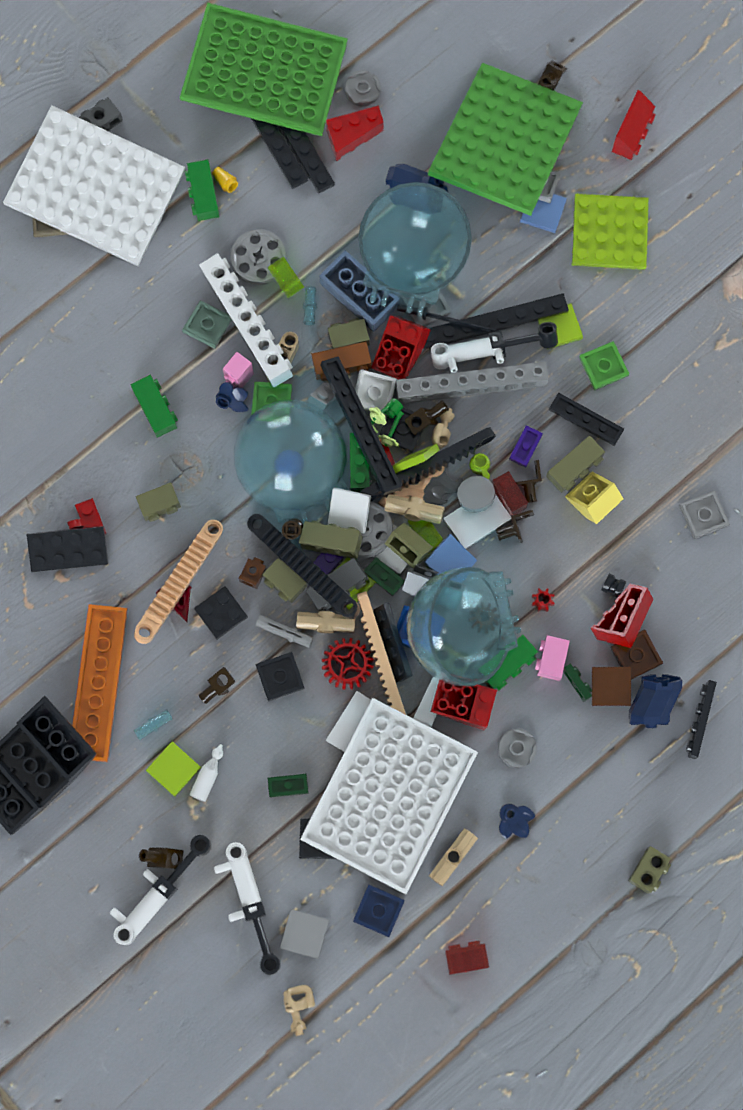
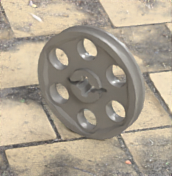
M248 231L241 235L233 244L231 249L232 267L237 276L247 283L254 285L270 283L278 278L285 268L286 250L280 238L269 231ZM253 236H258L261 240L258 244H252L250 239ZM270 242L278 244V247L274 250H270L267 246ZM240 247L246 249V253L242 256L236 253V250ZM261 252L262 258H259V260L256 263L255 256H258ZM279 259L281 264L278 267H273L271 261ZM241 265H248L250 267L249 271L242 273L239 270ZM264 270L267 272L265 278H258L257 272Z
M370 502L368 532L361 533L363 537L361 547L363 544L369 543L371 544V550L363 552L360 547L358 558H370L380 554L387 548V545L384 543L393 532V524L389 514L382 506ZM378 514L385 516L384 521L381 523L374 521L375 516ZM379 532L387 534L386 539L382 541L378 540L376 536Z

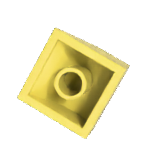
M593 471L565 496L585 518L595 524L599 523L624 499L613 482Z

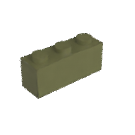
M589 435L547 472L546 477L561 493L565 489L569 491L576 485L575 481L579 477L583 479L590 472L588 469L593 465L597 467L604 460L602 457L605 451Z
M312 520L311 522L304 521L299 544L304 550L357 559L363 537L361 532L354 527L341 528L336 524L324 525Z

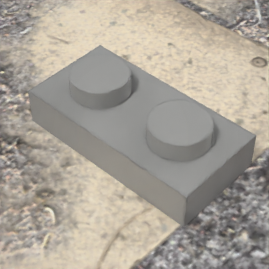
M323 382L310 395L308 402L324 411L336 397L330 384Z

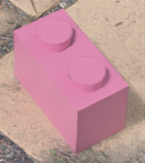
M238 352L234 354L223 368L224 378L226 382L232 384L233 388H243L254 375L252 363Z
M548 635L545 640H541L539 651L542 652L541 659L537 658L535 670H538L537 676L561 680L570 640Z

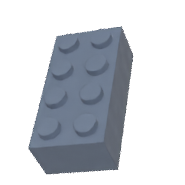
M346 250L319 276L320 284L360 320L364 319L366 326L373 332L397 309L400 299Z

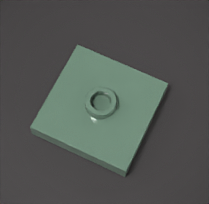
M200 300L183 327L182 332L215 349L231 324L232 319L230 315Z

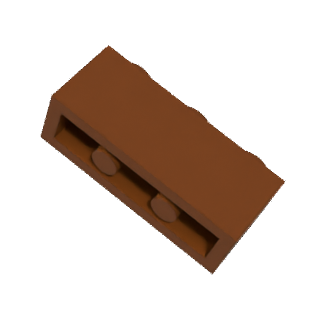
M367 342L311 353L316 380L327 381L320 364L324 360L339 356L347 375L353 372L359 373L361 369L366 371L371 369Z

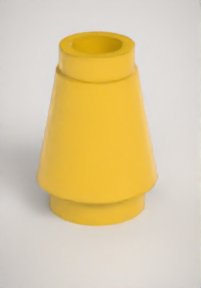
M220 167L213 170L212 175L224 192L231 193L238 187V181L235 176Z

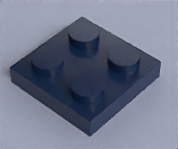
M368 884L353 922L389 938L405 900Z

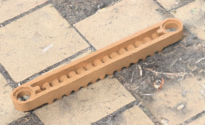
M207 521L199 534H197L195 540H193L137 624L134 632L136 641L141 644H147L153 640L220 539L223 526L219 521ZM214 526L218 529V533L211 534L208 528ZM141 629H147L150 632V635L148 637H142L139 634V631Z
M366 591L359 593L357 597L363 614L361 623L365 624L363 629L367 631L366 638H370L368 640V645H372L370 651L375 653L373 654V660H377L375 667H379L377 673L382 675L380 682H384L382 689H386L384 695L389 697L387 704H391V708L406 715Z

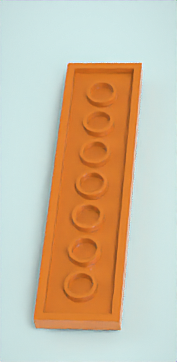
M89 604L72 726L97 753L92 761L108 762L128 609Z

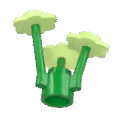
M391 398L381 411L378 407H371L369 409L372 426L374 423L385 425L386 417L384 414L390 418L396 417L388 436L378 435L381 443L387 447L399 445L396 440L392 439V436L404 413L401 411L403 405L395 398Z

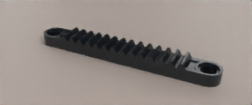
M491 427L485 428L435 453L426 461L397 472L396 475L401 485L408 488L409 482L414 485L415 479L421 481L422 476L428 478L429 472L434 475L435 469L441 471L442 466L448 468L449 462L454 465L455 459L461 461L462 456L468 458L469 452L474 455L475 449L491 442L496 435ZM377 483L359 492L371 495V501L383 496Z
M253 514L249 517L247 521L249 530L343 617L355 619L359 615V604L290 540L285 538L265 517L260 514ZM262 520L261 527L254 529V521ZM348 604H353L354 611L346 614L345 607Z

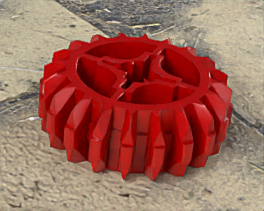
M342 638V644L340 645L335 640L336 647L334 648L332 645H329L328 648L331 652L324 651V655L328 658H322L321 660L327 664L322 666V670H328L324 673V677L332 676L328 682L331 684L336 680V688L342 683L343 690L346 689V684H350V690L354 688L353 683H356L358 688L361 687L359 680L366 683L367 679L364 675L371 677V672L367 671V669L372 670L374 668L373 665L368 664L373 662V657L367 658L371 651L367 650L364 652L367 646L363 644L359 647L360 640L352 644L353 638H349V643H346L345 638ZM351 649L346 656L335 655L341 650ZM356 652L363 658V668L354 661ZM351 657L352 666L344 670L343 661L349 660ZM332 660L341 666L339 675H336L331 667ZM348 672H359L353 678H344Z

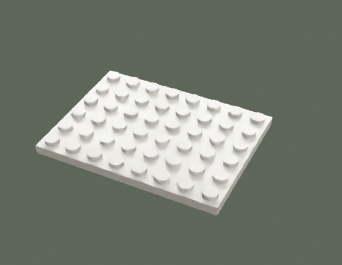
M51 105L3 203L21 213L139 266L186 168Z
M372 698L300 840L407 894L478 752Z

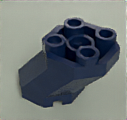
M396 164V166L389 167L385 180L386 185L390 187V190H387V195L393 203H401L425 213H435L443 210V204L448 194V187L444 185V181L429 176L428 172L406 164Z
M656 674L642 676L641 686L629 709V724H643L646 728L668 725L670 713L682 690V679L679 676L662 674V677H656Z

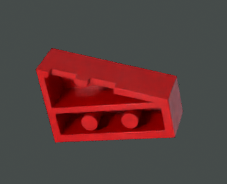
M379 105L326 120V130L336 162L348 152L354 151L363 142L366 143L384 131V121Z
M629 584L614 601L615 604L612 608L603 613V618L597 625L594 624L590 628L597 640L632 648L653 602V597L647 587Z

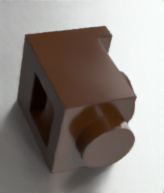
M256 557L253 560L248 558L239 576V581L258 589L263 578L262 574L267 569L263 565L264 561ZM251 568L257 569L256 573L253 574L249 571Z

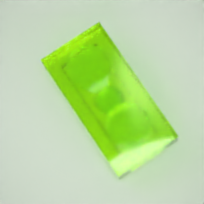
M284 256L267 267L288 298L304 288Z
M424 520L407 521L410 528L433 547L430 552L434 551L443 541V538L431 522Z

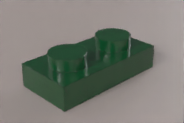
M377 557L364 570L371 579L392 597L404 585L405 581Z
M571 663L565 666L563 673L582 701L586 702L592 697L591 687L587 682L583 683L580 678L581 673L576 666L573 667Z
M307 774L267 778L269 798L309 794Z

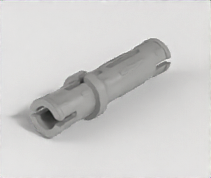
M262 615L259 616L256 622V627L284 637L291 643L296 642L307 648H310L313 637L299 632L297 628H289Z

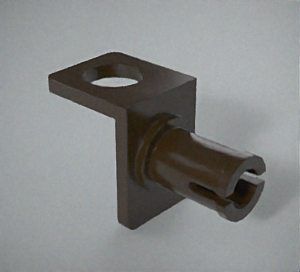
M553 60L547 63L538 85L555 91L563 73L568 68Z
M441 400L431 409L421 407L408 416L405 422L411 432L416 435L429 425L437 426L438 421L436 418L448 411L449 408ZM415 417H420L422 420V424L418 428H415L412 424V420Z
M539 460L534 461L536 479L514 483L515 486L521 485L524 487L525 503L537 502L535 485L542 481Z
M533 510L511 516L513 520L512 525L496 529L499 541L516 535L520 543H522L523 540L517 521L534 516Z
M225 667L221 668L207 680L210 686L199 694V698L207 704L217 694L220 696L229 693L228 688L235 683V680ZM222 674L228 679L226 685L219 678Z
M150 847L149 850L142 849L140 851L139 860L147 862V867L176 869L183 861L184 851L172 848ZM173 854L178 856V861L175 865L172 863Z

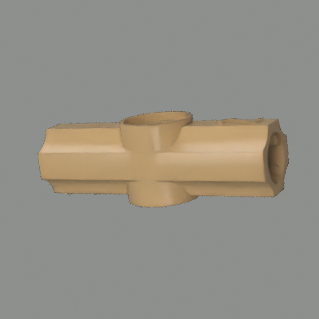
M391 494L387 496L385 511L404 515L406 519L411 521L424 520L441 524L445 508L425 503L423 499L418 497H409L408 499Z
M320 611L318 613L298 612L296 628L317 630L319 633H354L355 619H346L342 615L329 611Z
M464 828L430 873L429 877L443 887L478 838ZM450 852L458 854L459 860L452 863L449 861L448 854Z

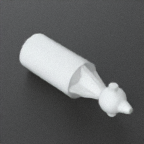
M222 744L212 750V758L201 767L189 794L191 797L206 802L218 775V759L223 757Z

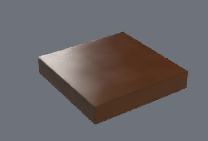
M645 629L638 633L632 648L616 644L610 647L620 667H631V680L663 664Z
M592 667V706H631V667Z

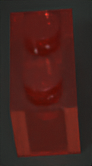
M509 471L492 480L495 493L510 516L516 515L527 508L528 502Z
M480 940L468 942V947L461 948L460 944L448 946L449 950L445 951L449 975L489 968L485 943L480 944Z

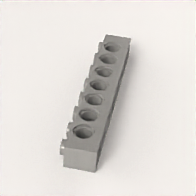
M546 362L400 379L396 380L397 400L401 404L545 387L549 379Z

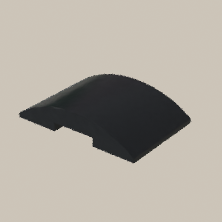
M46 696L38 701L17 722V725L0 740V824L10 835L21 829L58 797L97 755L95 750Z

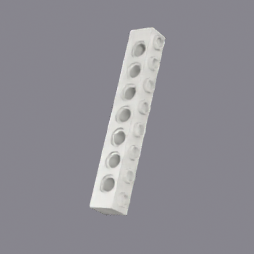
M217 253L199 264L272 386L276 387L293 376L290 371L293 368L288 359L284 360L281 356L284 352L279 344L275 345L272 340L275 338L270 329L266 331L263 327L266 323L261 315L257 316L254 311L257 309L252 300L248 302L245 298L248 294L243 286L239 287L237 285L239 280L235 273L229 272L228 268H230V265L226 258L221 259ZM233 288L232 291L226 292L228 289ZM237 303H242L240 306L235 307ZM246 317H251L248 321H244ZM260 331L258 335L253 336L254 332ZM264 346H269L266 350H262ZM278 360L275 365H270L272 361Z

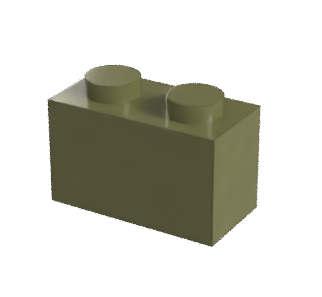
M359 318L350 320L349 323H335L328 328L332 349L367 342V346L370 345L364 319L359 320Z
M171 482L135 496L145 521H155L160 518V515L165 513L173 514L181 507Z
M406 523L396 528L384 543L412 568L420 564L433 548Z
M279 558L262 574L265 579L263 581L264 584L270 589L274 587L279 592L278 596L285 602L289 600L293 603L307 587V583Z

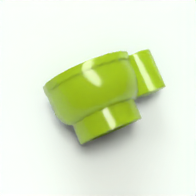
M483 453L473 455L469 462L470 470L477 475L490 479V474L488 473L490 459Z

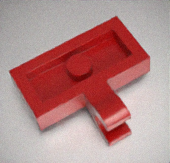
M93 498L76 504L75 507L80 519L67 522L69 529L103 526Z

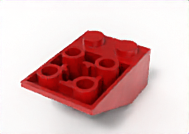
M390 315L371 368L398 380L407 379L426 344L431 329L402 317Z
M440 674L430 712L471 727L485 730L488 727L497 690Z

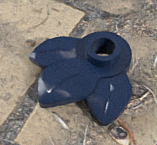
M230 382L222 383L216 395V404L223 409L231 408L235 412H246L249 408L244 403V400L248 396V391L242 387L233 388Z
M503 805L499 812L501 818L499 831L505 839L509 838L512 833L518 837L527 838L529 835L528 821L535 818L534 812L526 806ZM509 810H512L513 815L511 817L507 816V812Z

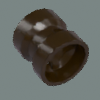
M297 518L289 519L282 526V534L287 539H296L301 535L303 523Z

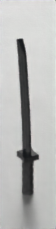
M402 304L397 306V311L421 316L422 320L430 317L490 333L498 332V330L430 313L428 312V307L420 309Z

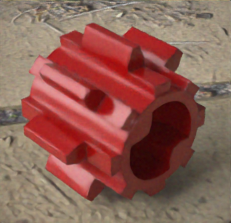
M538 588V594H532V598L535 601L531 605L538 607L537 612L541 609L548 612V606H554L555 604L551 600L555 595L549 594L548 588L545 591ZM541 596L543 599L547 598L548 603L539 602L538 598Z

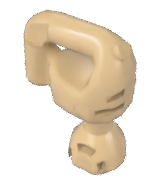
M451 408L440 415L441 423H438L432 432L433 445L437 444L439 450L448 444L451 432L447 428L448 423L455 417Z
M307 985L291 987L283 993L285 1010L292 1015L291 1032H295L296 1036L303 1035V1030L307 1029L305 1023L300 1019L299 1011L315 1006L312 989ZM305 993V996L303 998L294 1001L291 997L293 995Z

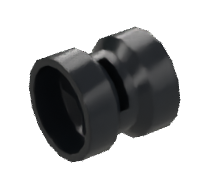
M609 573L601 591L605 593L610 592L613 597L618 598L627 581L618 580Z

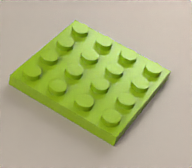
M575 194L572 265L646 270L649 198Z

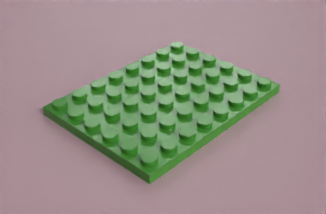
M207 3L180 94V100L322 136L348 38Z
M482 63L431 164L428 175L531 216L583 102Z

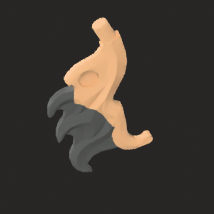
M442 466L441 471L435 469L434 475L429 472L428 478L422 476V480L418 484H408V488L402 486L401 491H395L394 495L408 499L409 497H418L423 499L425 503L443 505L448 500H443L442 496L448 493H457L463 478L459 482L452 481L447 476L444 470L445 467ZM383 496L378 504L384 508L387 498Z

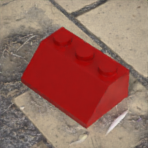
M637 90L621 124L612 148L613 153L632 160L634 154H639L642 147L639 143L641 139L645 140L649 132L646 128L648 124L652 125L656 116L653 113L655 105L639 90Z

